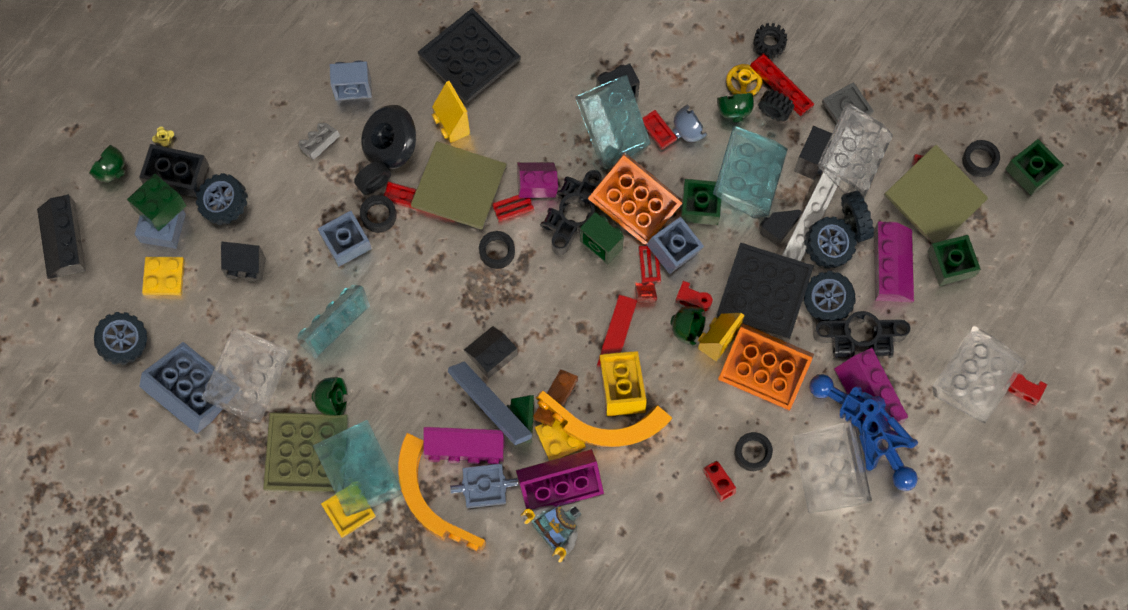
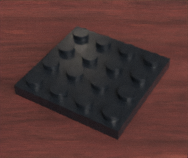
M473 8L418 51V55L445 83L450 81L457 95L465 104L521 60V56Z
M740 242L716 315L742 313L744 314L742 324L790 339L814 265Z

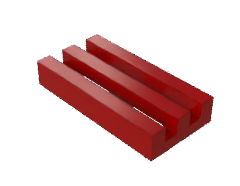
M518 195L492 203L498 222L534 211L531 199L519 198ZM528 204L527 207L500 216V213Z
M647 245L639 246L642 284L646 282H661L659 260L654 255L656 277H653L650 249ZM643 250H646L649 277H645Z

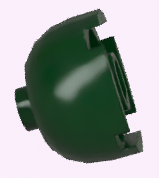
M745 93L718 97L717 106L719 112L726 119H732V122L743 121V117L749 116L754 108L753 94Z
M109 145L89 172L93 178L100 182L107 183L115 178L120 179L126 171L123 169L125 157L119 149Z
M696 306L682 307L672 316L670 324L674 336L679 341L692 346L697 343L695 339L702 335L705 327L706 317L702 316V312H705L704 309Z
M329 377L319 381L312 392V401L318 411L328 416H340L344 413L347 406V401L343 402L344 395H347L344 380L338 377Z

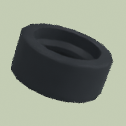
M976 140L966 148L962 157L963 166L973 176L986 177L991 175L999 165L1000 152L992 142ZM974 150L986 151L992 158L991 165L985 168L976 166L970 158L971 153Z
M375 161L360 170L354 179V183L364 195H369L379 190L388 182L391 172L382 161Z
M373 195L368 197L361 205L360 217L364 226L369 231L382 233L389 230L395 224L397 219L396 209L388 197ZM374 205H385L389 210L388 219L382 223H372L367 217L368 210Z
M492 231L484 235L479 244L481 260L490 268H505L512 262L515 255V246L512 238L502 231ZM495 240L505 242L508 246L507 255L498 260L489 258L486 254L488 243Z
M750 432L740 437L735 446L734 455L740 467L754 472L762 470L768 465L772 458L773 448L766 436L761 433ZM748 441H758L763 445L765 456L760 462L751 463L743 457L742 447Z

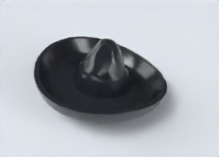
M394 104L381 107L375 111L367 120L361 136V145L365 157L371 163L382 161L389 170L403 166L412 156L416 144V129L411 115L405 108Z

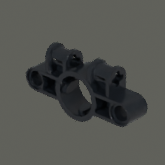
M597 170L588 171L582 182L568 176L565 177L561 190L557 192V195L562 198L559 211L548 208L545 220L540 223L544 230L554 234L552 237V251L556 255H564L568 251L577 232H580L583 224L595 213V206L588 197L602 180V175ZM596 179L598 182L590 183L589 180ZM578 202L584 207L587 206L590 212H588L586 220L582 222L568 220L563 214V211L568 209V205ZM560 241L565 243L562 247H558L555 244Z
M858 311L850 315L846 321L819 322L813 332V337L819 343H832L834 359H838V357L852 358L855 356V351L863 352L873 348L876 356L893 358V342L905 340L911 327L905 320H878L870 312ZM853 321L869 323L873 328L872 336H874V339L870 342L856 341L851 336L849 324ZM896 328L903 329L904 334L898 333ZM819 329L826 330L828 334H820Z

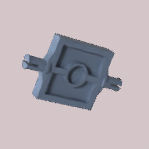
M502 464L463 468L462 484L450 485L451 494L463 492L466 499V508L506 504V487L518 486V479H505Z

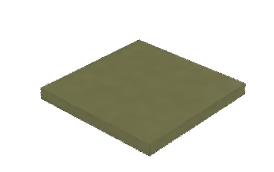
M436 141L412 200L411 207L483 230L507 163Z
M937 145L931 148L884 193L885 197L931 244L946 240L988 199Z
M270 412L263 490L330 493L342 491L344 489L348 414L328 416L313 413Z

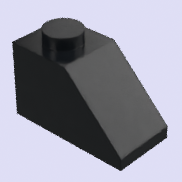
M802 211L774 212L769 218L766 216L760 224L762 227L760 234L779 246L800 219Z

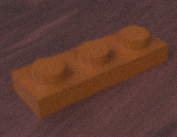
M560 369L547 394L563 407L578 381V376ZM540 406L533 416L534 420L552 427L556 420L552 416L554 413L549 409L544 410Z

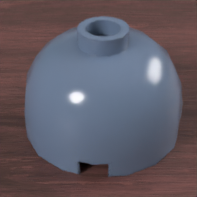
M687 104L675 114L673 121L675 128L673 131L678 139L682 137L687 142H697L706 137L707 133L706 131L702 133L703 125L693 110L688 111L690 106Z

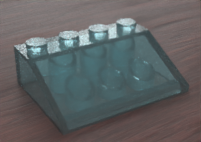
M627 75L575 97L599 163L604 168L612 167L624 152L631 157L651 144Z
M734 126L713 194L752 218L769 216L788 148L773 139Z
M351 285L349 288H345L335 302H330L326 310L312 320V324L308 328H303L296 338L298 343L314 359L370 307L365 290L361 285Z
M368 420L313 445L346 517L384 504L402 495V490Z

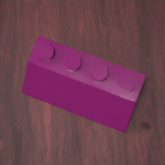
M878 221L874 228L875 301L914 302L912 229L898 222Z
M873 348L853 356L834 368L846 394H850L854 387L859 386L862 392H867L874 397L880 396L886 403L885 411L891 417H894L899 424L906 421L908 415ZM864 415L861 419L864 421L867 415ZM873 422V428L875 430H878L877 423Z
M424 427V457L429 462L448 460L449 463L468 461L469 464H479L480 461H483L490 465L504 462L505 436L501 430Z
M592 449L516 470L526 509L532 510L550 505L559 507L604 494L597 460Z

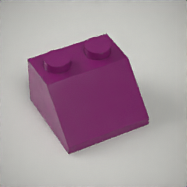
M517 162L519 198H556L558 178L554 162Z

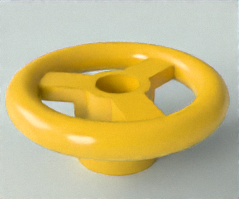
M739 64L728 72L726 84L734 95L752 93L754 96L762 87V78L750 65ZM732 77L739 81L741 85L740 91L733 87ZM757 79L756 87L746 92L747 85Z

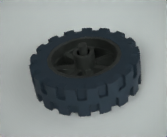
M857 190L842 195L841 206L845 215L844 220L852 227L850 228L852 232H855V240L859 243L873 238V220L870 217L871 212L870 210L868 211V205L864 201V197Z

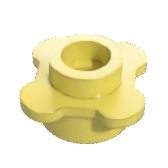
M164 127L157 128L156 135L152 137V141L167 147L172 142L174 132L171 130L167 131Z

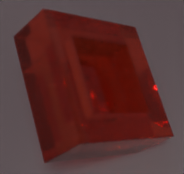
M636 283L635 293L637 302L656 303L657 293L655 284Z

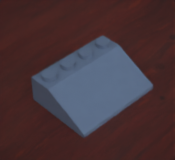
M184 342L143 371L139 385L140 388L196 434L209 425L240 391V387Z

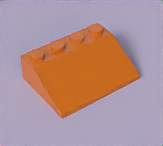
M625 152L588 197L593 204L644 245L659 232L682 204V199Z
M742 324L718 380L790 410L814 354Z

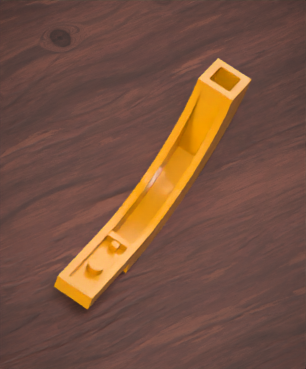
M545 391L539 392L535 397L538 400L537 404L544 410L549 409L554 413L552 415L554 419L560 423H565L560 430L578 441L598 447H621L641 442L658 433L672 419L659 406H654L646 416L629 427L617 430L600 429L578 420Z
M407 433L400 450L398 474L401 490L410 511L417 521L437 538L444 541L446 535L449 534V539L458 543L461 540L467 543L466 546L474 551L478 549L483 551L486 545L484 539L443 520L426 504L421 495L418 482V468L424 451V440Z

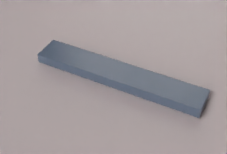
M465 361L448 367V373L514 445L531 439L532 433Z

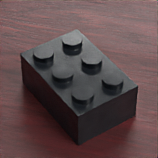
M150 144L139 179L144 184L150 177L156 174L177 193L196 197L197 192L200 190V185L203 184L209 163L204 155Z

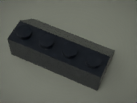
M69 194L50 198L37 209L47 279L85 272L86 268L75 201Z

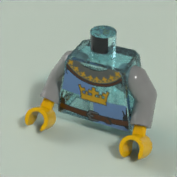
M553 505L524 510L520 514V516L526 515L528 517L524 523L528 524L533 520L532 526L554 551L552 557L557 554L560 556L558 562H562L564 557L575 546L578 537V527L573 521L582 515L580 511L573 506L565 512L561 506L555 507Z

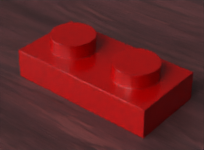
M656 110L640 119L641 125L661 150L677 140L675 134Z

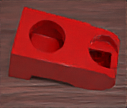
M683 280L675 303L685 307L696 306L707 312L713 302L712 296L707 292L700 293L690 289V283Z
M1014 373L1007 380L1006 389L1015 396L1036 406L1048 384L1042 381L1035 384L1026 380L1022 374Z
M717 460L702 468L720 502L736 494V486Z

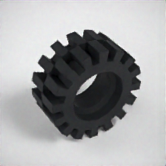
M766 23L765 27L762 24L760 29L756 30L753 41L755 51L758 50L757 54L764 53L769 55V59H772V55H774V58L778 57V54L781 55L787 44L785 29L780 30L781 26L778 24L775 27V23H772V26ZM766 36H773L777 39V43L772 46L767 45L763 39Z
M766 90L758 103V108L761 112L766 113V116H770L773 120L775 118L776 121H787L794 109L793 101L789 100L788 96L785 97L783 93L779 94L776 90L775 92L773 90Z

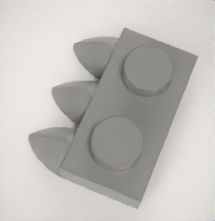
M327 123L317 124L319 132H308L309 140H299L298 145L300 149L313 160L340 136L339 132Z

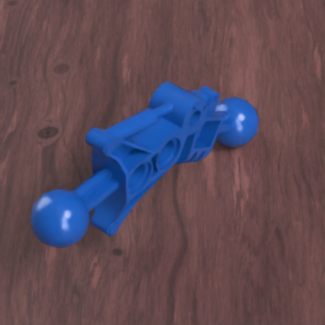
M817 374L814 376L809 384L811 393L817 398L830 397L842 404L840 418L845 417L847 422L851 420L852 425L859 429V438L865 456L866 469L868 471L875 469L879 459L885 455L894 470L892 478L894 486L902 491H910L915 488L918 481L917 473L913 468L903 464L896 448H914L918 445V441L912 438L897 420L885 411L886 403L884 399L880 396L874 397L867 392H862L859 386L854 387L850 394H846L834 387L833 380L828 375ZM864 415H867L865 420L863 421L861 418ZM873 422L877 423L878 430L873 428ZM883 439L888 442V448L883 445Z

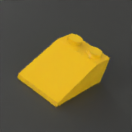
M447 81L432 106L433 114L431 116L435 124L439 123L441 126L440 132L443 138H447L451 144L469 135L470 129L467 110L450 81Z
M723 313L719 318L714 317L709 324L710 330L707 333L703 332L699 337L698 349L717 362L738 334L744 314Z
M638 351L600 355L606 415L617 416L645 413L646 395Z

